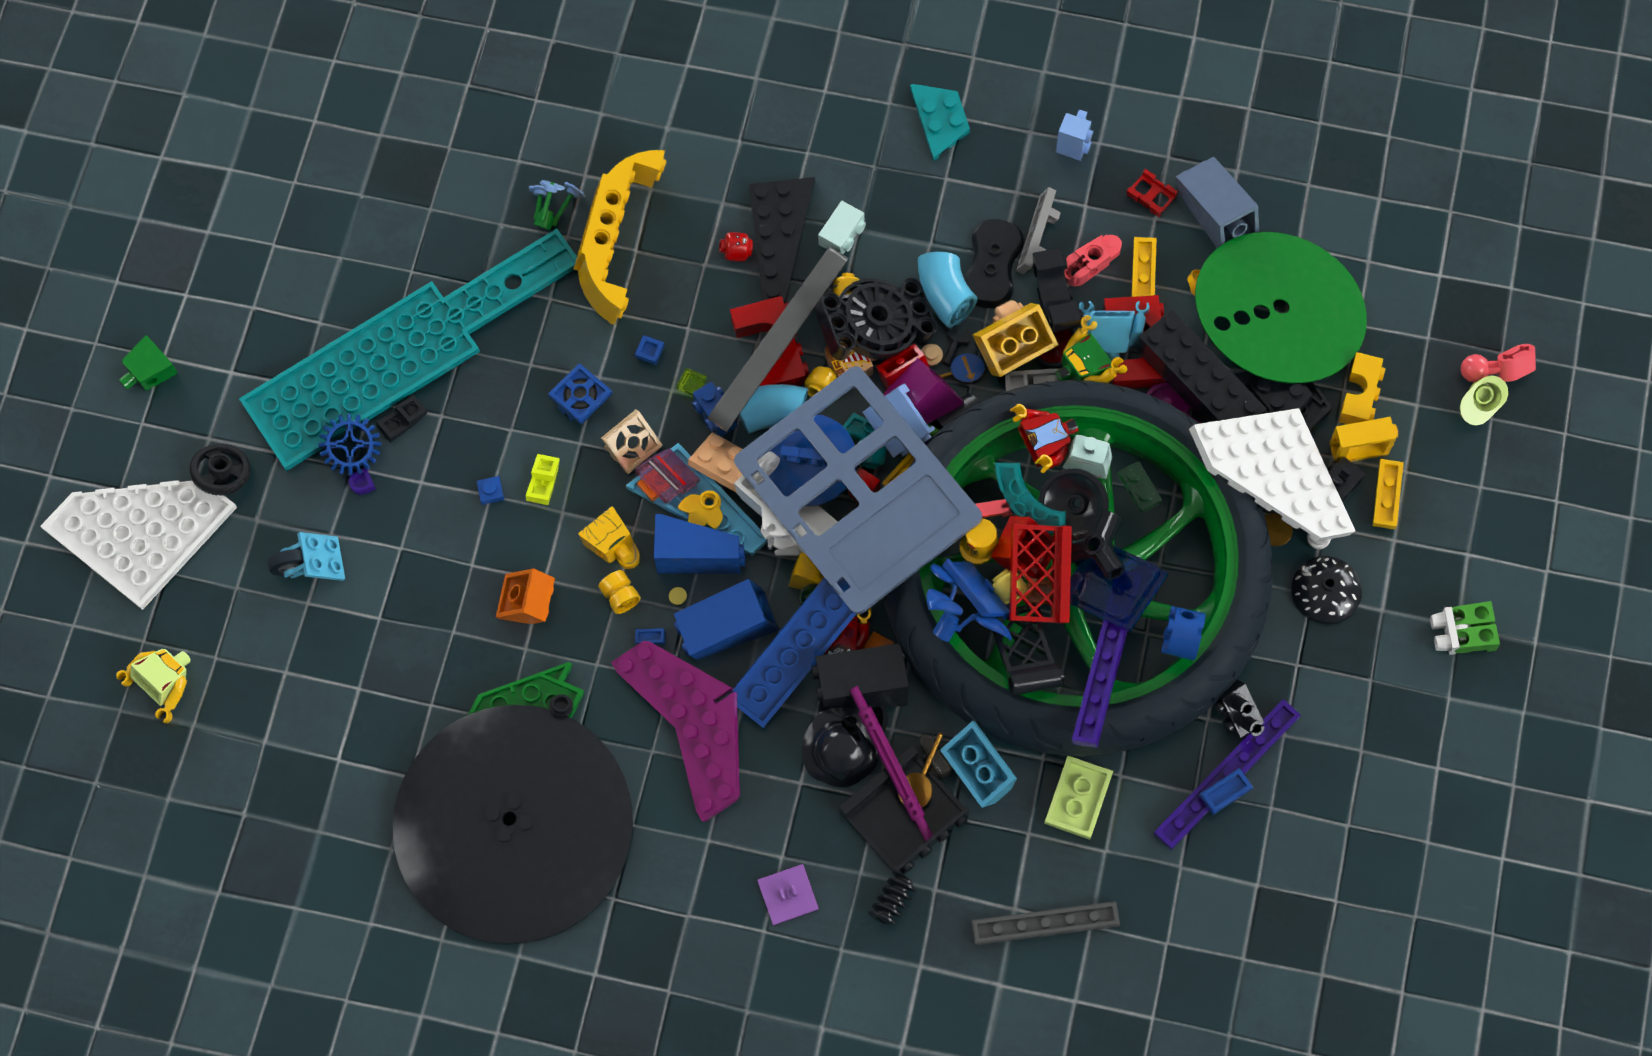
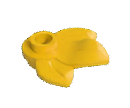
M708 490L701 495L690 494L678 505L679 510L689 514L688 522L704 527L708 524L711 528L717 529L723 519V514L720 510L721 498L715 491ZM707 500L714 501L710 506L705 504Z

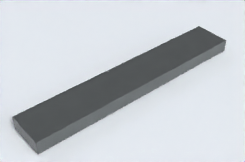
M1113 901L971 920L974 945L978 946L1120 927L1117 902Z

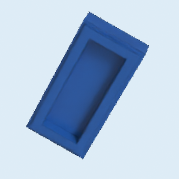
M1238 768L1201 792L1199 796L1214 815L1251 791L1253 786L1241 769Z

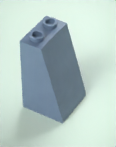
M1215 157L1202 161L1195 167L1183 171L1176 176L1178 193L1216 248L1233 238L1259 232L1258 205Z

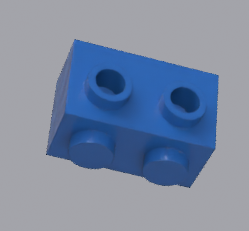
M711 381L693 392L694 402H692L695 411L698 414L701 413L705 418L704 423L709 431H714L715 434L722 437L738 427L737 419L727 432L707 419L724 395L723 390L719 386L716 388Z

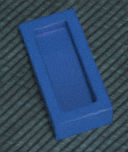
M664 628L636 629L635 644L649 641L655 645H665L666 630Z

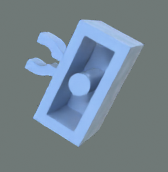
M1079 109L1077 116L1065 114L1058 131L1056 153L1080 161L1084 153L1088 154L1092 143L1090 140L1093 131L1090 130L1091 121L1086 120L1087 112Z

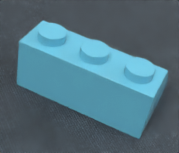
M975 721L968 724L940 749L982 808L999 801L1012 789L1017 780Z

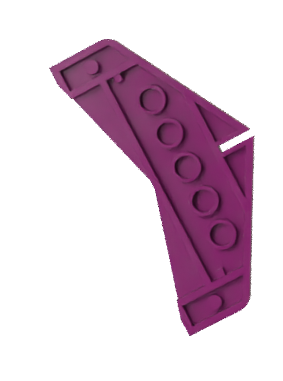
M649 641L637 644L611 663L616 672L675 727L695 809L701 821H708L735 803L740 795L737 693L733 692L718 703L716 702L734 690V688Z

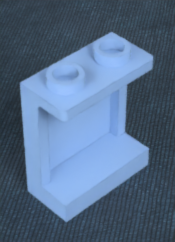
M904 383L885 397L924 443L931 438L929 433L935 430L933 425L928 427L906 393L910 390ZM871 406L863 411V414L874 430L883 424V420ZM897 438L885 444L893 458L898 454H901L903 457L909 453Z

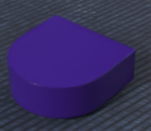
M365 468L361 469V474H358L356 471L349 477V486L355 494L363 495L376 490L371 476Z

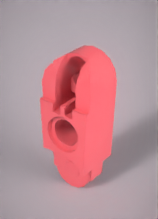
M1101 235L1070 254L1066 258V283L1070 286L1083 285L1109 266V262L1120 255L1122 247L1120 238L1115 235ZM1090 256H1097L1099 259L1093 260V259H1090L1089 257H1090ZM1072 271H1078L1073 276L1071 275Z

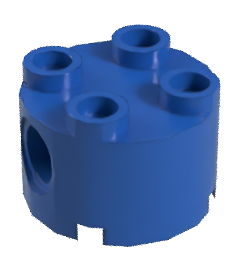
M1171 606L1168 626L1165 627L1163 635L1164 641L1161 653L1195 660L1206 614Z

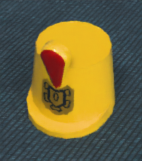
M982 519L980 524L962 537L960 553L967 562L981 565L992 558V552L998 542L997 530L994 524L987 519Z

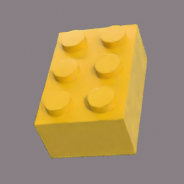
M1034 303L1020 308L973 334L991 375L998 377L1058 346L1040 304Z

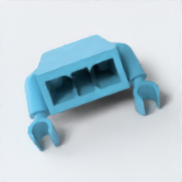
M1089 301V308L1084 310V304L1082 302L1079 303V309H1082L1083 316H1091L1087 326H1090L1093 321L1097 322L1096 329L1088 330L1087 333H1092L1111 361L1116 357H1120L1119 353H1125L1129 347L1134 346L1139 336L1143 333L1146 320L1144 315L1149 312L1148 302L1145 310L1138 309L1140 301L1136 303V311L1138 313L1136 315L1135 311H1094L1095 307L1091 301Z

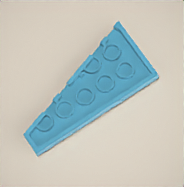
M679 443L662 455L661 458L687 483L686 485H683L659 460L653 463L678 490L676 491L669 484L670 489L652 503L688 522L689 514L678 509L680 502L690 494L701 495L708 490L715 491L721 498L720 510L723 514L722 522L715 530L739 536L740 544H744V552L751 556L768 543V539L765 540L761 534L760 528L713 479L688 466V460L691 456ZM650 465L628 483L626 488L650 501L637 486V482L654 470V468ZM707 500L705 504L710 506L714 501Z

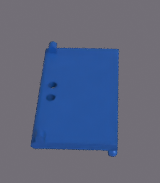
M950 559L945 561L942 566L982 617H1002L1004 620L1007 619L1009 609L994 592L992 583L988 579H984L972 562H952Z

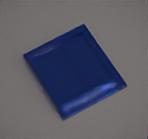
M1114 546V551L1126 567L1124 573L1119 578L1110 581L1106 579L1094 559L1082 561L1070 579V604L1131 632L1169 574L1157 565Z

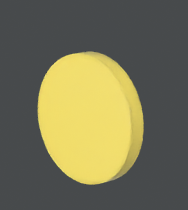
M681 587L673 588L669 593V600L674 605H681L687 599V593Z

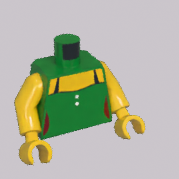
M1089 315L1081 319L1082 328L1077 329L1063 350V367L1056 371L1059 381H1067L1072 378V380L1109 383L1116 377L1117 372L1124 374L1127 371V366L1121 365L1118 368L1124 362L1122 358L1116 357L1111 361L1092 333H1087L1088 330L1092 331L1097 327L1096 321L1087 326V322L1091 319Z

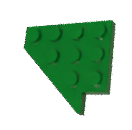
M567 662L479 694L468 715L484 709L506 705H527L549 709L551 699L563 694L568 696L573 702V711L568 716L572 718L585 692L565 682L572 668V663Z

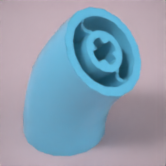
M929 252L920 255L917 260L919 279L931 309L948 328L959 325L969 316L977 302V296L968 287L962 275L960 258L948 252Z
M785 384L759 386L738 417L748 434L761 429L772 428L806 402L808 388Z

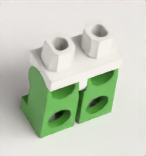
M1487 601L1456 607H1445L1443 612L1431 615L1430 624L1432 630L1444 628L1445 635L1435 636L1434 644L1436 651H1448L1449 655L1486 650V652L1496 651L1500 641L1497 626L1494 624L1495 617L1492 602Z

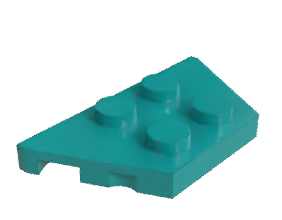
M911 84L910 91L934 161L939 158L943 151L947 148L950 149L959 139L969 134L970 127L958 91Z

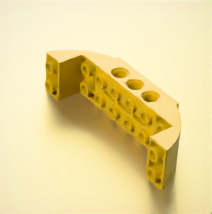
M664 150L645 151L625 158L615 165L608 174L603 173L595 191L574 270L578 271L580 285L590 305L612 325L615 324L617 318H622L629 298L625 297L626 288L606 283L605 281L608 274L607 268L614 253V243H616L619 235L618 228L625 213V203H627L630 195V185L635 182L652 188L654 181H659L667 161L663 159Z

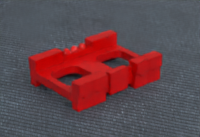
M1145 169L1133 186L1128 188L1126 195L1136 202L1139 201L1146 208L1149 207L1150 212L1160 217L1171 202L1177 198L1178 191L1168 184L1164 186V183L1158 179L1156 180V176ZM1141 181H1145L1151 186V189L1145 195L1135 190V187ZM1159 193L1169 198V201L1163 207L1153 202V199Z

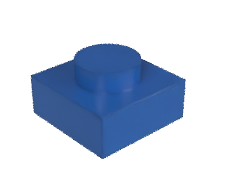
M643 335L636 350L635 358L657 365L665 347L664 342Z
M499 476L477 481L482 505L504 500Z

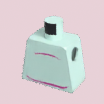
M1076 435L1068 448L1069 453L1065 458L1063 468L1086 470L1096 477L1106 479L1112 460L1110 444L1093 437Z

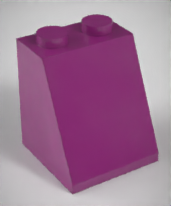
M919 358L883 394L886 396L905 383L910 390L906 393L926 424L964 403L948 383Z

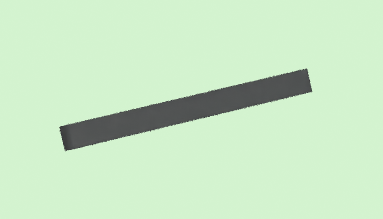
M831 246L827 249L707 418L726 432L729 430L814 310L821 297L848 261V257Z

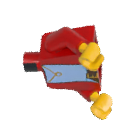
M1017 404L1011 408L1010 411L1017 414L1013 417V421L1023 420L1020 421L1018 431L1036 467L1043 466L1040 470L1041 473H1045L1050 468L1060 466L1069 453L1068 448L1071 444L1069 435L1079 431L1076 421L1071 419L1062 423L1057 413L1050 414L1047 411L1026 409L1022 404Z

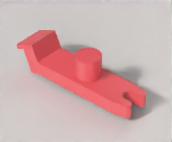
M1005 499L975 504L980 509L982 518L1012 515L1011 508Z

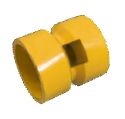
M623 570L609 574L598 585L604 597L610 598L609 605L615 614H621L630 610L641 599L633 586H629L631 581Z

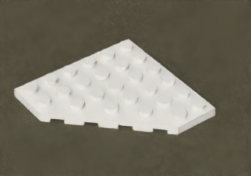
M1299 408L1195 424L1189 429L1207 471L1215 476L1217 474L1228 480L1227 484L1242 493L1247 492L1255 498L1254 502L1266 510H1274L1282 515L1281 519L1295 529L1300 527L1309 533L1308 537L1315 542L1349 536L1355 532Z
M177 480L160 482L158 485L147 486V484L122 489L106 488L82 493V491L72 492L40 527L143 610L233 513L237 506L223 495L216 496L201 491L193 481L179 482Z

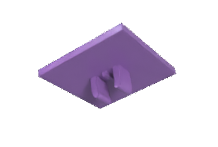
M803 864L757 880L773 926L819 910Z

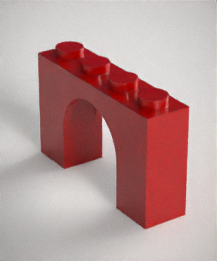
M1159 295L1105 298L1103 311H1135L1136 315L1138 314L1136 303L1140 301L1138 309L1145 310L1148 302L1149 312L1144 315L1146 320L1143 332H1145L1164 316V305L1159 303ZM1143 357L1124 360L1118 368L1121 365L1127 366V371L1124 374L1117 372L1116 377L1111 380V384L1130 389L1152 388L1153 385L1167 383Z
M779 296L730 309L736 338L760 332H769L789 303L784 304L783 297ZM795 337L760 386L772 384L805 385L804 382L806 376H809L807 363H802L800 356H803L801 343H796Z

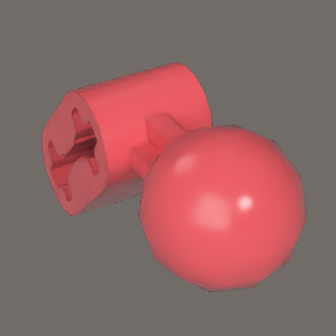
M1530 344L1517 345L1499 354L1497 357L1498 361H1487L1486 358L1478 354L1469 355L1463 360L1460 368L1462 376L1472 383L1491 374H1498V377L1505 382L1515 381L1536 370L1535 347Z

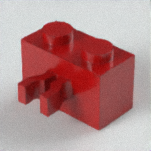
M915 344L889 359H884L883 363L876 366L886 389L917 358L929 367L925 355Z

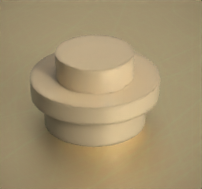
M928 344L921 349L929 366H935L941 362L943 352L938 345Z

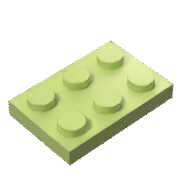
M1067 756L1044 824L1090 840L1113 771Z

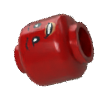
M728 232L724 239H720L719 252L723 253L727 261L744 262L752 255L753 242L746 233Z

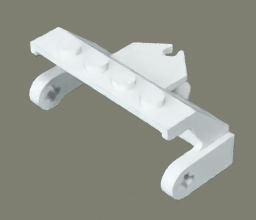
M772 451L766 453L758 460V464L768 476L777 468L780 462V458ZM759 472L752 476L758 485L764 481ZM742 475L734 482L736 492L740 498L762 517L761 534L765 540L768 539L769 550H772L773 546L779 549L775 550L776 556H799L800 552L805 554L746 478ZM804 506L799 510L801 518L817 536L822 535L838 523L820 506ZM801 524L794 529L800 537L807 534Z

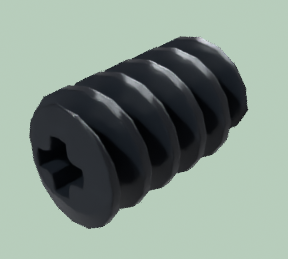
M892 871L894 878H888L887 883L889 886H883L882 888L885 895L879 894L877 896L880 903H873L872 907L875 911H868V914L885 925L891 924L896 926L897 922L893 917H902L898 908L906 909L907 906L903 900L911 901L912 897L908 894V891L917 892V889L908 877L897 871Z

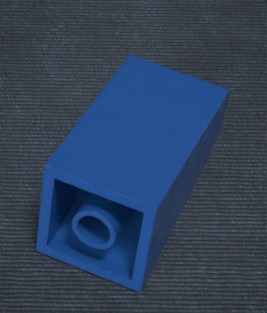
M655 514L654 561L658 574H741V566L746 564V553L744 552V544H740L739 536L666 515Z
M750 579L674 613L676 622H674L675 628L684 640L682 643L683 650L687 656H691L696 660L779 631L764 589Z

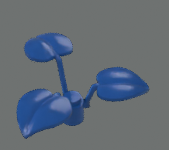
M936 564L931 565L932 572L938 578L952 585L950 597L935 589H929L927 592L928 609L944 611V614L933 630L935 636L949 642L955 631L961 632L964 626L972 620H976L982 626L1004 635L1009 641L1012 640L1007 627L996 617H982L977 612L959 624V618L956 615H961L963 610L957 603L953 602L958 585L944 567Z

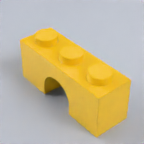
M1356 352L1348 381L1360 385L1363 393L1359 395L1346 393L1338 422L1352 424L1373 420L1376 408H1372L1373 401H1378L1381 388L1377 387L1378 380L1382 381L1385 373V368L1382 367V358Z

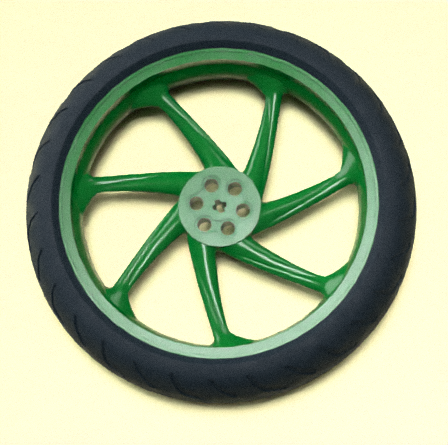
M1079 380L1049 381L1011 389L974 405L945 425L926 444L962 489L982 479L991 478L997 481L995 470L997 460L1017 450L1027 448L1018 431L1020 421L1023 420L1020 419L1018 422H1014L1013 417L1017 414L1010 411L1017 404H1022L1026 409L1047 411L1050 414L1057 413L1062 423L1074 419L1079 431L1069 435L1071 441L1076 435H1082L1108 442L1110 446L1136 455L1159 468L1174 480L1182 490L1183 508L1165 523L1119 550L1115 549L1114 538L1112 542L1114 544V551L1126 567L1124 571L1131 572L1196 517H1201L1205 521L1213 547L1215 565L1213 591L1200 606L1195 609H1188L1206 614L1195 660L1178 657L1162 672L1143 683L1115 680L1097 748L1074 745L1072 742L1083 696L1062 695L1046 691L1012 696L1008 687L1007 674L996 643L989 659L981 660L967 646L957 631H955L949 642L943 641L933 634V630L944 614V611L929 610L926 595L929 589H935L943 593L945 581L938 578L930 567L932 564L942 566L947 559H950L952 562H967L961 553L946 557L938 555L883 597L897 642L901 644V649L915 673L933 695L967 723L970 724L972 721H975L982 732L1001 741L1015 744L1021 748L1042 753L1087 756L1123 752L1160 740L1194 721L1215 704L1219 697L1232 686L1242 673L1260 640L1267 619L1272 591V552L1266 519L1261 506L1254 502L1255 498L1247 492L1242 493L1228 485V480L1217 474L1215 476L1207 471L1189 430L1193 425L1199 423L1184 412L1151 395L1109 383ZM915 459L913 460V462L911 463V465L909 466V468H910L913 464H915V462H916ZM1110 464L1107 478H1097L1102 482L1107 491L1109 500L1108 511L1114 513ZM1024 481L1029 492L1038 501L1040 491ZM991 558L988 562L984 564L995 563L996 561L993 558ZM1052 559L1050 560L1046 568V571L1052 566ZM1094 559L1078 562L1077 565L1079 567L1071 564L1069 623L1063 624L1089 670L1093 662L1096 644L1087 624L1083 607L1092 606L1106 610L1114 579L1110 581L1104 575L1096 577L1092 574V571L1100 570ZM1081 583L1085 586V589L1077 590L1073 585ZM1137 596L1132 615L1169 621L1171 605ZM1021 600V601L1016 605V607H1017V606H1023V605H1026V604L1023 602V600ZM1005 619L1003 624L1007 626L1010 621ZM1014 623L1009 630L1019 634L1022 627ZM1004 637L1002 641L1007 646L1012 647L1015 640L1009 641L1007 637Z

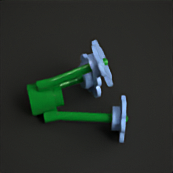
M541 180V185L529 186V191L537 196L536 212L533 218L535 222L533 225L551 230L552 226H557L559 218L573 197L578 198L581 196L585 198L586 196L576 186L567 182L564 183V186H561L554 182ZM566 187L568 188L567 192L569 195L555 217H553L554 212L548 210L551 196L553 193H557V190H564ZM542 197H546L544 207L541 208Z

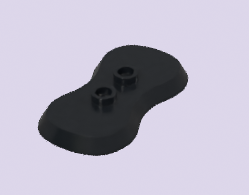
M988 219L979 223L973 231L972 245L974 258L970 269L964 276V280L971 291L977 296L976 306L996 308L1008 302L1012 297V265L1022 250L1024 237L1021 229L1011 222L1000 219Z

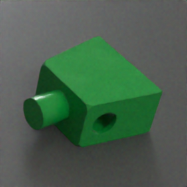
M146 335L122 360L128 372L118 380L127 390L138 382L146 391L173 377L178 372L169 359Z

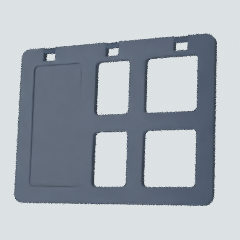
M857 366L849 368L737 453L734 458V463L738 470L849 609L855 614L864 613L982 521L980 509L867 374ZM855 388L883 420V424L849 451L840 453L815 423L814 417L850 389ZM795 431H801L825 460L827 467L791 495L784 496L758 464V460ZM897 438L914 457L916 462L881 490L874 493L856 473L855 468L889 441ZM757 472L764 478V481L759 485L752 477ZM841 481L859 502V506L822 535L817 536L801 518L799 510L834 483ZM800 524L807 532L803 537H800L794 530ZM843 578L850 586L845 592L837 584Z

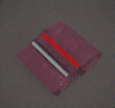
M670 448L651 457L635 470V473L666 504L678 494H685L701 480Z

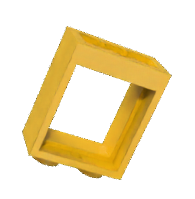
M1391 417L1336 426L1329 443L1333 460L1339 462L1345 457L1350 462L1389 455L1398 437V429L1396 424L1392 423Z

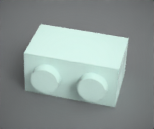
M841 201L818 234L819 245L826 249L831 246L842 254L845 251L848 252L854 244L853 239L857 233L861 234L866 226L864 212Z

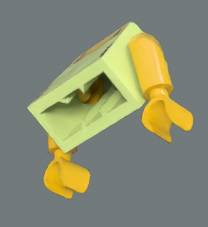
M166 649L142 652L131 661L126 671H118L116 678L122 680L126 676L121 685L128 687L135 681L160 706L164 704L165 707L158 709L155 716L159 719L166 712V718L163 720V723H169L173 716L170 711L177 706L187 683L186 668L184 666L191 661L184 651H181L176 656L171 655Z

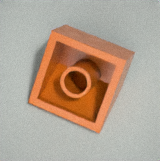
M534 568L505 574L495 618L527 624L545 622L549 613L548 608L554 591L555 578Z

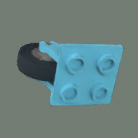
M299 532L297 534L298 543L281 549L280 552L268 559L269 571L275 576L295 578L304 574L305 577L345 580L339 541L336 536Z

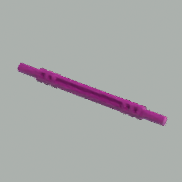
M855 686L849 691L859 709L858 714L911 820H915L924 840L927 841L933 834L923 817L925 813L871 706L868 707L859 687Z

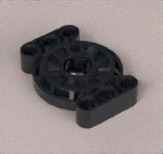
M875 278L861 279L847 286L840 296L832 292L825 293L815 308V314L830 354L839 361L847 359L852 350L867 358L877 360L889 359L908 348L913 341L919 345L927 344L937 331V323L922 285L915 278L905 279L900 288L885 280Z

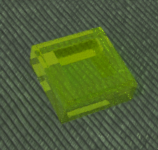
M686 368L676 388L693 396V392L704 386L707 376Z

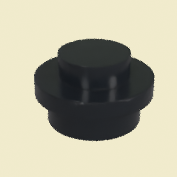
M557 695L550 701V712L557 717L569 716L573 711V702L566 695Z

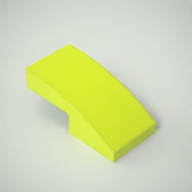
M537 454L531 471L532 478L526 493V501L549 505L560 458Z

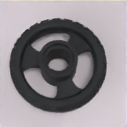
M215 443V445H207V447L205 446L195 453L190 462V476L196 487L205 493L216 496L229 495L240 490L247 483L250 476V463L246 454L239 448L224 443ZM225 454L235 457L241 465L232 466L230 457ZM204 458L209 459L208 474L199 476L198 466ZM232 476L237 478L234 482L227 484Z

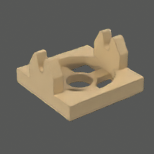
M636 409L601 437L605 443V450L610 453V457L618 462L627 474L663 446L644 417ZM637 425L640 427V432L637 434L631 433L627 426ZM621 432L625 437L624 445L617 450L616 439ZM636 436L639 443L635 448L631 449L628 447V440L630 437ZM647 437V445L643 451L641 448L642 439ZM628 451H635L638 455L630 459L623 457Z

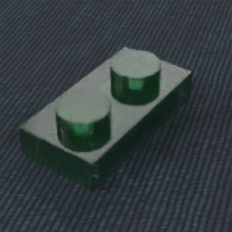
M1139 461L1118 471L1117 475L1140 513L1162 503V498Z

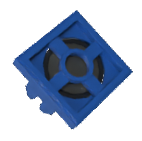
M579 363L548 393V397L558 405L563 415L567 414L570 421L576 420L582 425L613 392Z

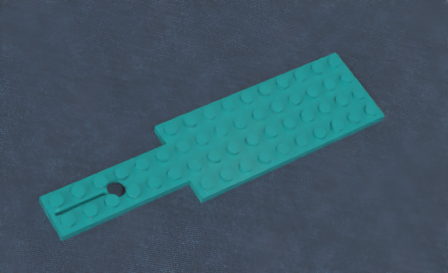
M555 229L444 298L431 281L242 396L239 400L284 469L288 471L323 449L318 447V443L326 442V440L321 439L319 436L320 434L328 435L323 427L328 426L332 428L333 426L330 424L331 419L338 424L340 423L338 415H342L343 421H347V414H351V421H355L356 415H360L359 423L362 424L366 418L368 420L374 418L479 353L478 346L469 334L573 271L577 256L558 229ZM513 275L514 277L521 278L522 283L517 289H508L505 286V280L509 276ZM346 427L339 429L333 435L331 441H336L345 436Z

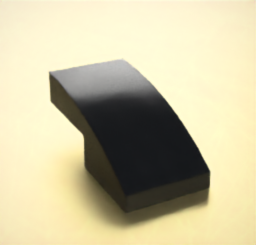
M413 395L396 405L394 412L377 421L376 427L389 442H392L420 421L427 414V410Z

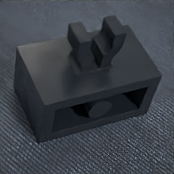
M1345 457L1339 462L1335 460L1327 469L1342 503L1360 485L1365 476L1362 470Z

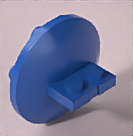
M816 415L814 417L815 423L840 453H846L855 446L850 434L837 421L823 415ZM795 431L770 450L780 458V462L777 468L769 475V478L784 496L791 495L827 467L825 460L801 431ZM837 481L805 506H819L829 503L843 494L847 487L843 482Z

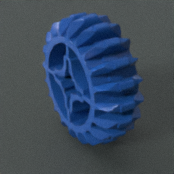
M347 414V421H343L342 415H338L340 422L338 424L331 419L330 424L333 427H323L328 435L320 434L319 436L321 439L326 440V442L318 443V447L326 448V450L320 452V456H329L325 459L324 463L327 465L332 461V471L337 466H340L339 474L343 475L345 468L348 469L349 476H352V469L356 468L358 474H361L360 466L362 465L366 470H369L370 467L367 461L369 460L373 464L376 463V459L372 457V454L380 455V451L375 450L374 447H380L381 442H374L373 440L380 437L379 433L371 434L375 426L371 425L367 428L366 425L369 422L367 418L362 424L359 423L360 415H356L355 421H351V414ZM346 427V435L342 440L331 441L333 435L339 429ZM353 427L362 430L369 441L356 439L353 435ZM349 433L351 434L352 442L357 444L351 450V456H349L347 446H343V443H347V439H349ZM369 448L367 454L361 460L354 462V453L357 450ZM331 449L343 450L346 453L347 463L338 460L333 455Z

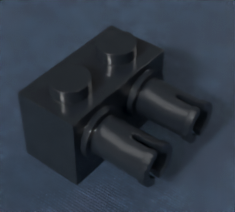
M1236 679L1232 686L1213 705L1218 713L1222 714L1224 718L1223 726L1230 734L1234 733L1241 738L1250 732L1254 736H1259L1264 731V725H1261L1264 721L1246 684Z

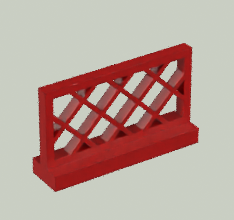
M1012 524L1009 621L1069 623L1072 526ZM1018 530H1027L1033 538L1026 545H1023L1018 540ZM1044 531H1053V542L1047 547L1039 536ZM1034 541L1044 549L1036 558L1026 549ZM1022 552L1032 561L1024 570L1017 563V557ZM1046 553L1053 560L1052 566L1047 571L1038 562ZM1034 564L1043 573L1036 582L1026 573ZM1022 576L1031 585L1023 594L1017 588V581ZM1045 577L1052 583V590L1047 595L1037 586ZM1033 589L1042 597L1035 606L1025 597ZM1023 600L1031 610L1025 616H1016V605ZM1045 601L1051 607V617H1043L1036 610ZM1034 613L1037 617H1031L1030 615Z

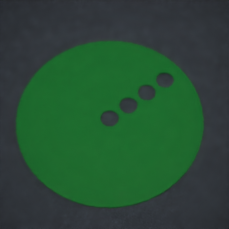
M1277 232L1245 234L1233 238L1218 247L1207 258L1199 272L1195 288V302L1199 320L1204 331L1225 357L1240 368L1256 376L1283 383L1318 381L1339 372L1347 366L1363 343L1367 326V313L1365 302L1357 283L1348 270L1334 256L1312 242L1297 236ZM1276 300H1283L1289 305V311L1287 313H1279L1274 309L1273 303ZM1256 306L1266 307L1270 313L1269 317L1266 319L1256 317L1254 308ZM1238 311L1248 314L1250 322L1246 325L1238 324L1234 319V314ZM1218 317H1224L1229 321L1230 328L1226 331H1221L1215 327L1214 320Z

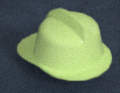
M1487 376L1473 383L1461 400L1460 413L1463 419L1472 425H1480L1488 421L1507 400L1508 387L1505 381L1496 376Z

